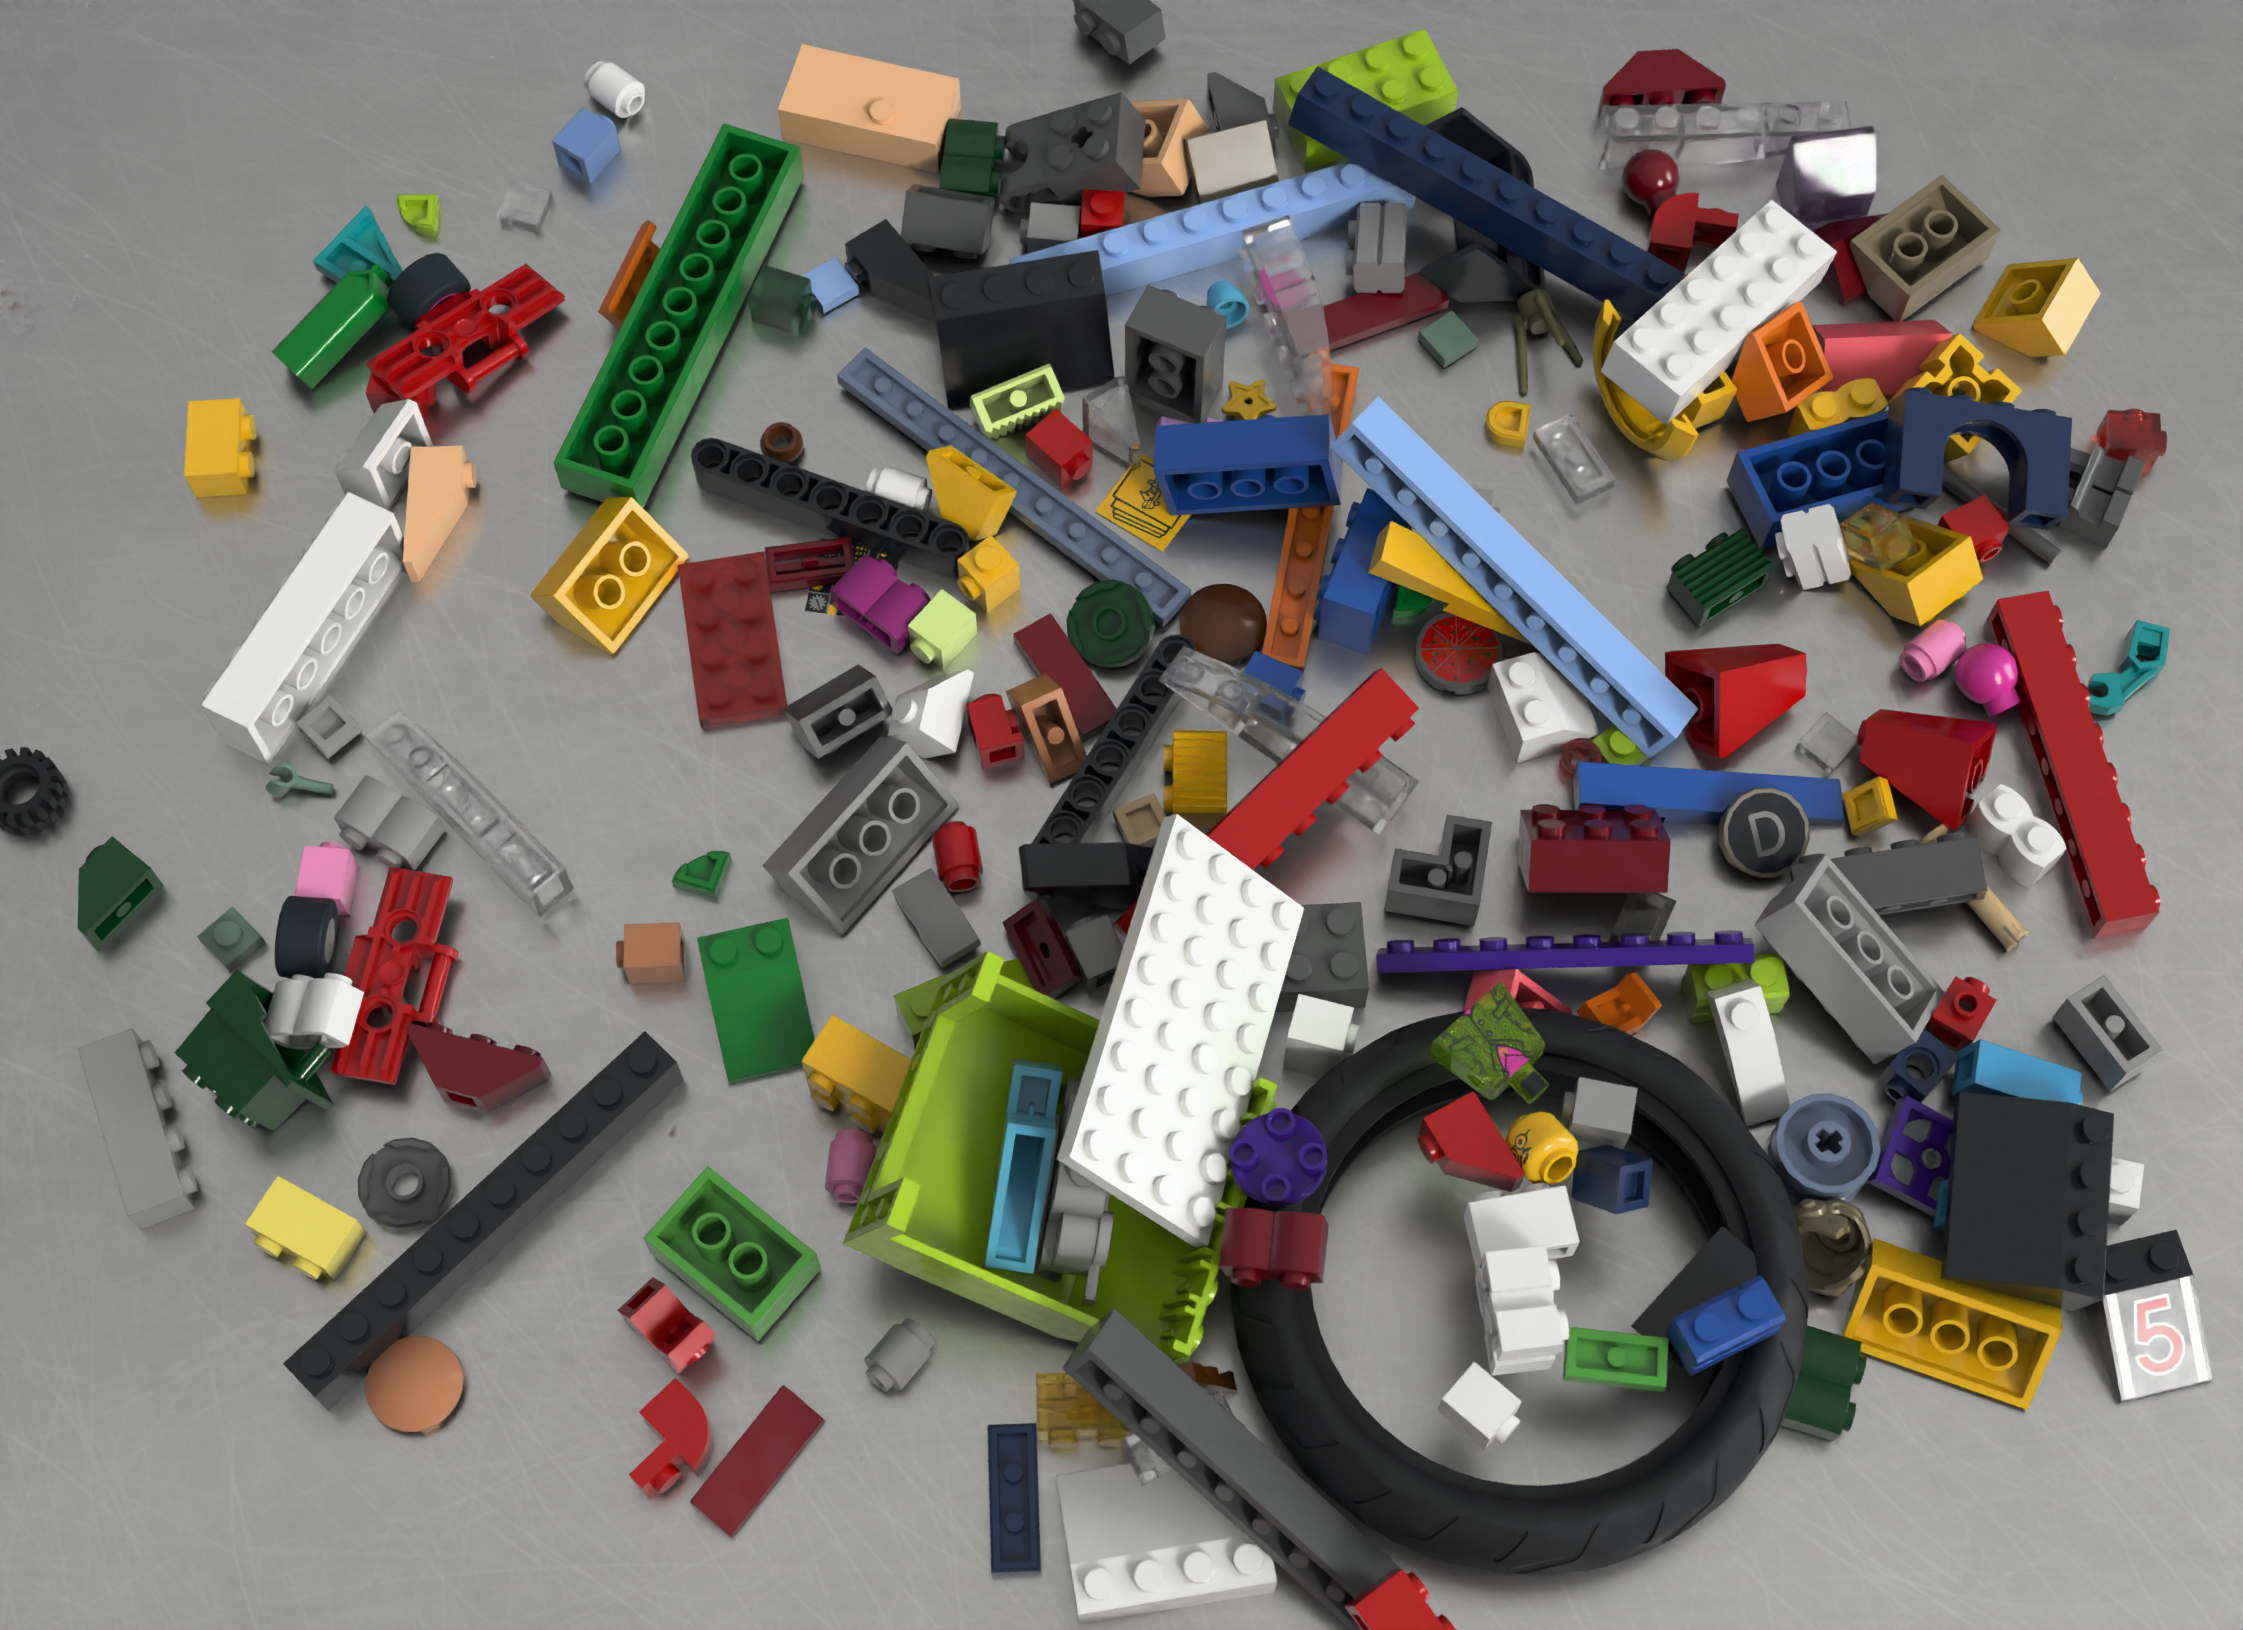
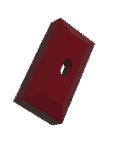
M1036 898L1002 922L1035 991L1054 999L1084 978L1046 900ZM1047 946H1048V948H1049V950H1050V952H1051V956L1049 955V953H1048V951H1047Z

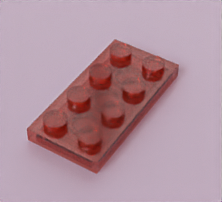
M764 551L679 564L678 571L700 726L708 727L784 715L783 708L788 706Z

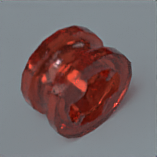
M1577 738L1571 740L1564 746L1559 760V769L1568 781L1573 782V774L1576 765L1572 764L1574 754L1580 759L1587 756L1589 758L1588 762L1601 763V751L1593 741Z

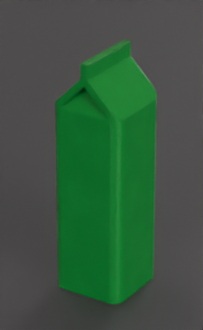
M377 263L368 270L347 272L277 345L272 353L313 389L388 310L389 303L387 297L389 287L393 284L394 280Z

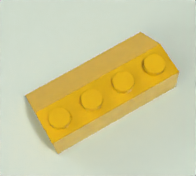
M1873 1238L1871 1251L1863 1263L1865 1272L1856 1282L1841 1336L1861 1341L1860 1352L2028 1410L2062 1332L2061 1308L1942 1279V1261Z

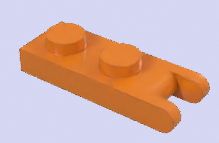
M650 220L645 221L639 228L598 310V313L619 330L660 250L651 241L656 225Z

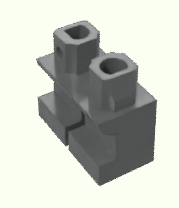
M2095 444L2090 454L2071 448L2069 479L2077 482L2075 487L2069 485L2068 514L2059 523V527L2107 548L2121 524L2146 462L2131 456L2127 458L2126 462L2104 455V449Z

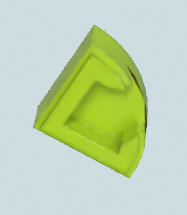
M396 194V203L405 224L419 234L437 237L440 210L438 195Z

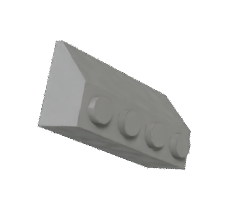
M880 736L762 866L792 899L835 932L843 935L959 804L907 742Z
M1826 854L1818 858L1774 897L1754 924L1762 934L1763 939L1779 953L1791 967L1794 975L1805 983L1821 1002L1824 1010L1836 1019L1849 1034L1855 1046L1862 1050L1874 1065L1917 1042L1945 993Z

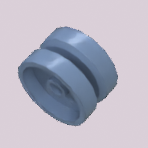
M1828 1093L1810 1094L1793 1102L1769 1135L1765 1152L1778 1172L1791 1205L1796 1206L1805 1199L1824 1200L1829 1198L1840 1199L1849 1203L1875 1171L1881 1148L1878 1130L1868 1113L1852 1100Z

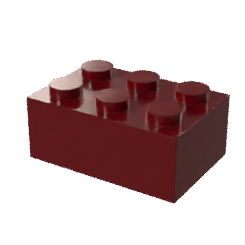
M1549 804L1535 805L1532 807V810H1520L1518 863L1528 892L1667 893L1671 840L1656 810H1651V808L1644 805H1627L1624 807V810H1606L1599 805H1581L1578 807V810H1560L1559 807Z

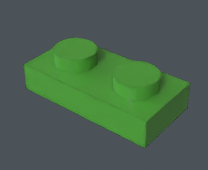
M1569 1327V1339L1565 1340L1563 1380L1663 1392L1667 1381L1669 1338Z

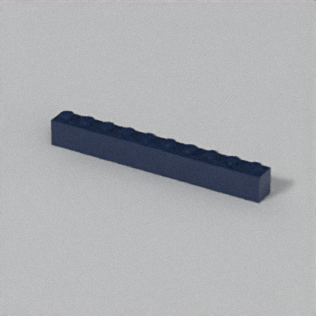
M1318 66L1297 95L1288 125L1600 302L1604 303L1605 300L1609 299L1616 311L1634 321L1641 318L1671 291L1685 274Z

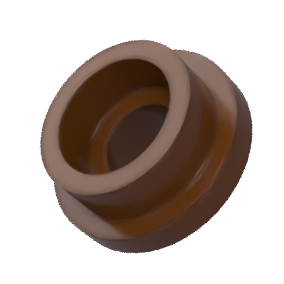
M774 423L761 436V452L765 456L790 463L796 460L802 453V436L795 427L788 423ZM779 443L789 444L784 448H775Z

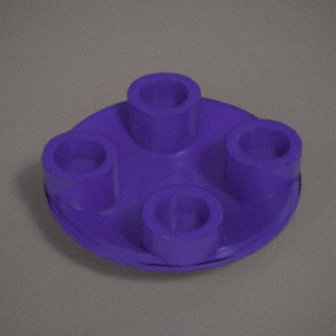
M1275 1108L1269 1113L1260 1115L1248 1122L1237 1134L1229 1151L1232 1174L1238 1186L1252 1199L1272 1206L1291 1205L1307 1198L1321 1184L1328 1166L1327 1146L1320 1131L1310 1121L1297 1114H1293L1286 1108Z

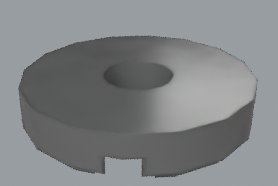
M413 1137L394 1139L384 1144V1148L378 1150L375 1155L372 1153L364 1162L358 1177V1197L368 1216L382 1228L399 1233L419 1231L436 1222L448 1209L455 1191L454 1172L445 1155L433 1144ZM404 1174L416 1175L418 1177V1185L412 1193L398 1195L394 1192V1185L399 1177Z

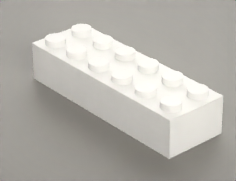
M1771 199L1613 342L1601 372L1667 425L1671 419L1675 418L1739 358L1746 335L1794 302L1801 301L1822 281L1837 251Z
M350 492L346 494L340 504L332 507L327 516L326 525L316 539H312L307 543L302 559L292 574H288L283 578L279 585L277 596L268 609H264L258 614L253 630L243 645H239L233 650L227 668L218 681H214L209 685L204 694L201 706L225 744L270 765L295 728L296 722L301 719L404 566L402 562L404 537L393 512Z

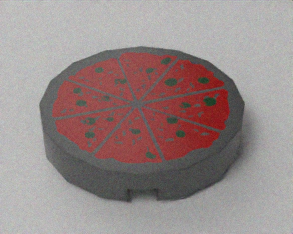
M1448 612L1437 614L1425 623L1416 639L1415 663L1420 675L1432 687L1441 691L1446 689L1448 691H1455V694L1467 695L1482 690L1488 684L1492 664L1503 659V643L1497 631Z

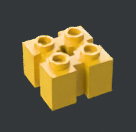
M1958 333L1939 342L1919 366L1923 373L1908 379L1888 402L1887 406L1889 407V404L1903 391L1915 387L1931 390L1932 394L1947 397L1951 396L1952 393L1954 395H1968L1973 398V401L1988 404L1993 402L2012 403L2022 390L1998 368L1986 372L1978 364L1984 355L1962 334ZM1969 434L1950 436L1945 446L1944 458L1950 462L1968 455L1982 438Z

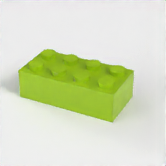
M1426 29L1275 78L1273 109L1304 171L1344 158L1343 155L1288 125L1297 95L1317 66L1423 126L1455 111L1458 97V89Z

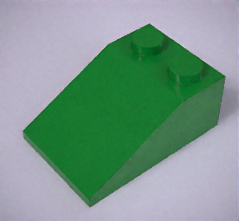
M788 918L697 937L728 1083L732 1084L803 1068L801 1061L812 1046L815 1038Z

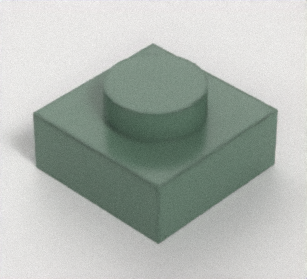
M233 906L197 936L200 942L230 973L266 943L263 937Z

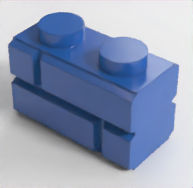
M1759 1275L1743 1283L1739 1289L1735 1287L1672 1318L1666 1334L1686 1371L1691 1376L1778 1333L1786 1321V1317L1765 1279Z

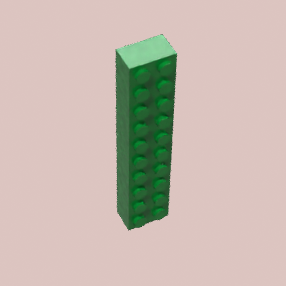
M723 123L553 462L562 489L604 502L606 498L632 497L644 508L804 178L799 146Z

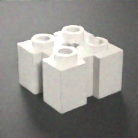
M1546 1245L1485 1252L1481 1261L1482 1268L1478 1269L1475 1277L1480 1313L1484 1320L1485 1343L1491 1376L1551 1369L1555 1361V1355L1562 1352L1563 1340L1569 1339L1566 1312L1564 1309L1557 1310V1306L1554 1304L1553 1291L1560 1290V1276L1556 1260H1548Z

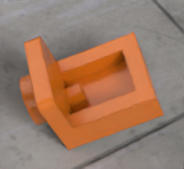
M1632 971L1626 974L1616 987L1585 1001L1576 1012L1582 1018L1616 1027L1632 1035L1640 1031L1661 1008V1002L1636 971Z

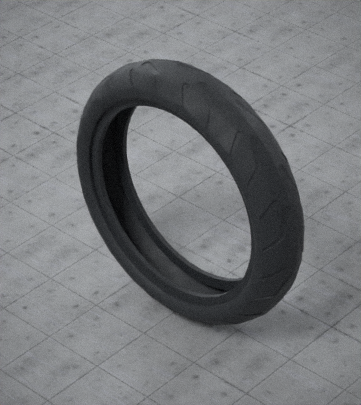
M1473 1009L1472 1018L1488 1040H1522L1525 1045L1524 1050L1531 1052L1525 1053V1055L1533 1056L1507 1079L1508 1074L1506 1072L1504 1077L1502 1071L1496 1072L1493 1070L1490 1044L1476 1029L1470 1018L1462 1016L1466 1011L1427 1018L1385 1034L1338 1063L1307 1090L1291 1109L1293 1114H1297L1310 1121L1320 1131L1325 1140L1328 1151V1166L1319 1187L1302 1201L1285 1206L1263 1204L1247 1196L1243 1208L1262 1209L1273 1212H1307L1320 1215L1327 1198L1343 1173L1369 1145L1394 1126L1420 1112L1453 1102L1472 1091L1475 1092L1477 1097L1494 1095L1532 1097L1520 1083L1533 1071L1548 1084L1534 1098L1551 1100L1562 1103L1565 1091L1573 1093L1579 1077L1637 1088L1630 1136L1659 1159L1681 1184L1698 1210L1710 1239L1723 1226L1754 1252L1757 1276L1761 1275L1765 1279L1783 1310L1786 1321L1778 1333L1716 1363L1707 1388L1693 1414L1668 1439L1652 1451L1626 1466L1597 1477L1572 1483L1544 1486L1512 1485L1483 1480L1456 1472L1406 1446L1382 1427L1361 1405L1345 1384L1330 1357L1315 1314L1311 1283L1307 1290H1292L1281 1287L1279 1285L1280 1280L1276 1279L1261 1280L1259 1286H1242L1230 1281L1236 1341L1244 1367L1266 1417L1303 1472L1355 1518L1388 1539L1434 1560L1501 1574L1547 1575L1590 1571L1621 1562L1672 1540L1690 1529L1726 1501L1747 1478L1764 1455L1784 1420L1802 1365L1810 1303L1802 1240L1788 1194L1769 1156L1745 1126L1737 1112L1699 1075L1678 1059L1616 1027L1569 1013L1547 1009H1507L1511 1014L1509 1018L1514 1023H1516V1020L1521 1023L1520 1027L1524 1030L1530 1028L1531 1031L1529 1032L1534 1034L1531 1035L1519 1029L1504 1015L1498 1022L1491 1015L1494 1009ZM1498 1009L1495 1012L1498 1019L1505 1009ZM1479 1019L1484 1020L1485 1024L1483 1026L1478 1024ZM1487 1030L1492 1031V1032H1493V1036H1491V1037L1487 1036V1035H1486V1031H1487ZM1443 1032H1446L1459 1040L1466 1035H1470L1474 1040H1476L1477 1042L1473 1043L1474 1041L1467 1037L1455 1046H1453L1452 1049L1454 1051H1457L1473 1043L1468 1047L1482 1063L1483 1067L1485 1068L1487 1077H1485L1483 1069L1480 1066L1479 1062L1477 1061L1478 1064H1476L1472 1060L1473 1058L1475 1059V1057L1471 1054V1052L1469 1054H1467L1464 1050H1461L1457 1053L1452 1052L1447 1047L1453 1044L1452 1041L1455 1039L1447 1035H1444L1447 1037L1445 1039L1439 1035ZM1497 1041V1042H1491V1043H1497V1044L1508 1045V1046L1515 1047V1048L1520 1049V1050L1523 1049L1522 1043H1520V1042H1514V1041ZM1493 1046L1494 1063L1496 1069L1501 1070L1503 1068L1498 1060L1496 1048Z

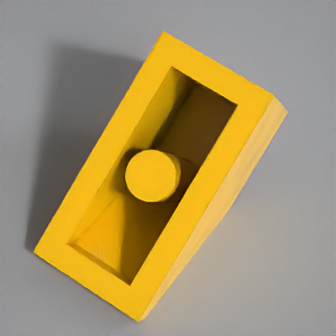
M952 445L929 450L926 461L941 517L962 526L968 533L969 540L972 541L984 539L990 535H997L1018 491Z

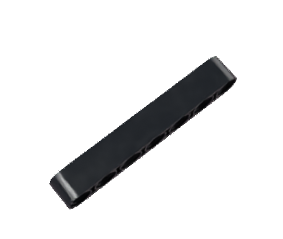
M703 439L692 448L691 460L698 485L701 489L717 496L835 538L851 536L852 544L944 577H958L957 560L970 551L968 533L962 526L720 439ZM711 463L720 464L714 468H706ZM750 477H759V479L754 482L744 481ZM788 491L799 492L794 496H784ZM828 505H837V506H839L838 508H836V509H834V510H824V509H823L824 507H826V506H828ZM867 519L878 520V522L871 525L862 523ZM908 533L918 534L917 537L912 539H905L902 537L903 535ZM948 547L959 549L954 553L942 552L943 549Z
M1179 634L1170 635L1158 644L1031 844H1060L1054 838L1061 833H1069L1075 837L1069 843L1092 842L1194 679L1196 647L1189 638ZM1172 658H1179L1186 663L1180 666H1173L1166 661ZM1156 692L1164 697L1158 701H1152L1144 696L1148 693ZM1128 727H1136L1142 732L1136 736H1129L1122 731ZM1106 762L1117 763L1120 766L1115 771H1105L1100 768L1101 764ZM1090 797L1098 801V803L1092 807H1083L1077 801ZM1024 890L1025 894L1032 900L1039 898L1049 901L1055 898V896Z

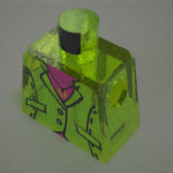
M1501 982L1497 983L1434 1040L1429 1053L1435 1061L1489 1100L1496 1099L1505 1089L1511 1086L1528 1104H1531L1550 1085L1532 1066L1541 1057L1545 1043Z

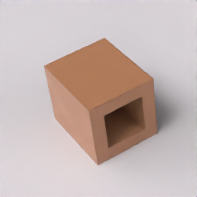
M680 922L624 924V941L616 942L617 968H624L630 984L685 982V937Z

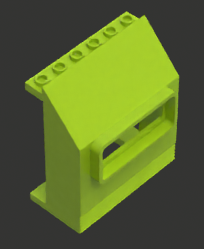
M986 951L940 982L843 1245L1065 1340L1080 1343L1089 1328L1115 1309L1125 1319L1133 1323L1136 1329L1158 1349L1168 1355L1176 1365L1188 1363L1192 1353L1196 1350L1202 1339V1322L1207 1307L1213 1301L1218 1289L1217 1276L1220 1270L1219 1262L1226 1208H1243L1248 1196L1234 1179L1230 1159L1227 1161L1230 1169L1227 1172V1181L1221 1201L1215 1203L1214 1206L1218 1212L1215 1214L1214 1226L1208 1246L1193 1247L1110 1194L1108 1212H1113L1111 1240L1105 1266H1100L1096 1297L1093 1306L1082 1305L1086 1278L1084 1276L1060 1273L1058 1281L1055 1283L1035 1273L984 1267L1013 1060L1016 1058L1061 1065L1062 1078L1060 1086L1065 1087L1067 1078L1080 1079L1083 1068L1087 1064L1100 1020L1001 975L1000 971L1005 958ZM1262 1077L1252 1081L1251 1097L1246 1114L1241 1115L1239 1119L1243 1124L1240 1126V1130L1252 1119L1269 1113L1276 1108V1102L1273 1098L1278 1086L1277 1084Z

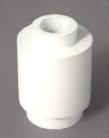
M599 61L593 64L586 73L584 85L588 89L589 95L618 117H629L636 114L642 108L645 101L644 85L616 64Z
M886 466L884 469L875 467L868 478L865 489L866 492L923 512L927 511L932 497V489L927 488L926 478L890 466Z

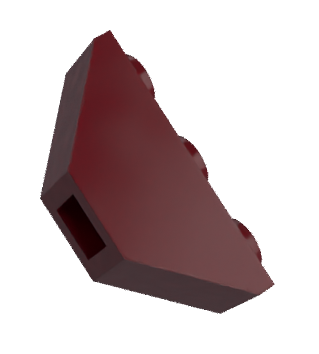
M1679 49L1638 51L1603 87L1597 111L1598 119H1626L1633 116L1649 115L1663 117L1669 114H1705L1710 111H1719L1726 88L1725 79Z
M432 1022L426 1023L425 1027L410 1023L407 1030L430 1078L446 1102L490 1112L547 1082L551 1073L541 1054L526 1046L515 1045L513 1050L497 1046L496 1041L484 1035L471 1034L469 1038L454 1035L453 1031L448 1027Z

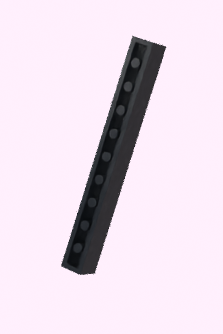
M644 1031L283 1363L285 1367L327 1410L331 1409L367 1375L371 1364L397 1340L408 1337L684 1080L677 1061Z

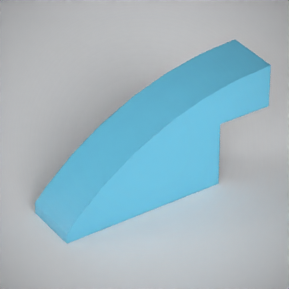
M1016 1058L1013 1060L984 1267L1033 1274L1056 1136L1055 1114L1062 1078L1061 1065Z

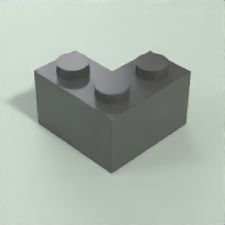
M1447 814L1441 837L1439 856L1395 848L1384 911L1474 926L1480 907L1492 822Z

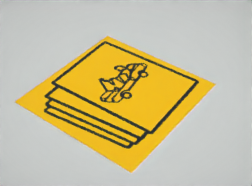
M1139 453L1095 510L1096 513L1161 552L1165 550L1191 515L1170 516L1154 473V461L1142 453Z

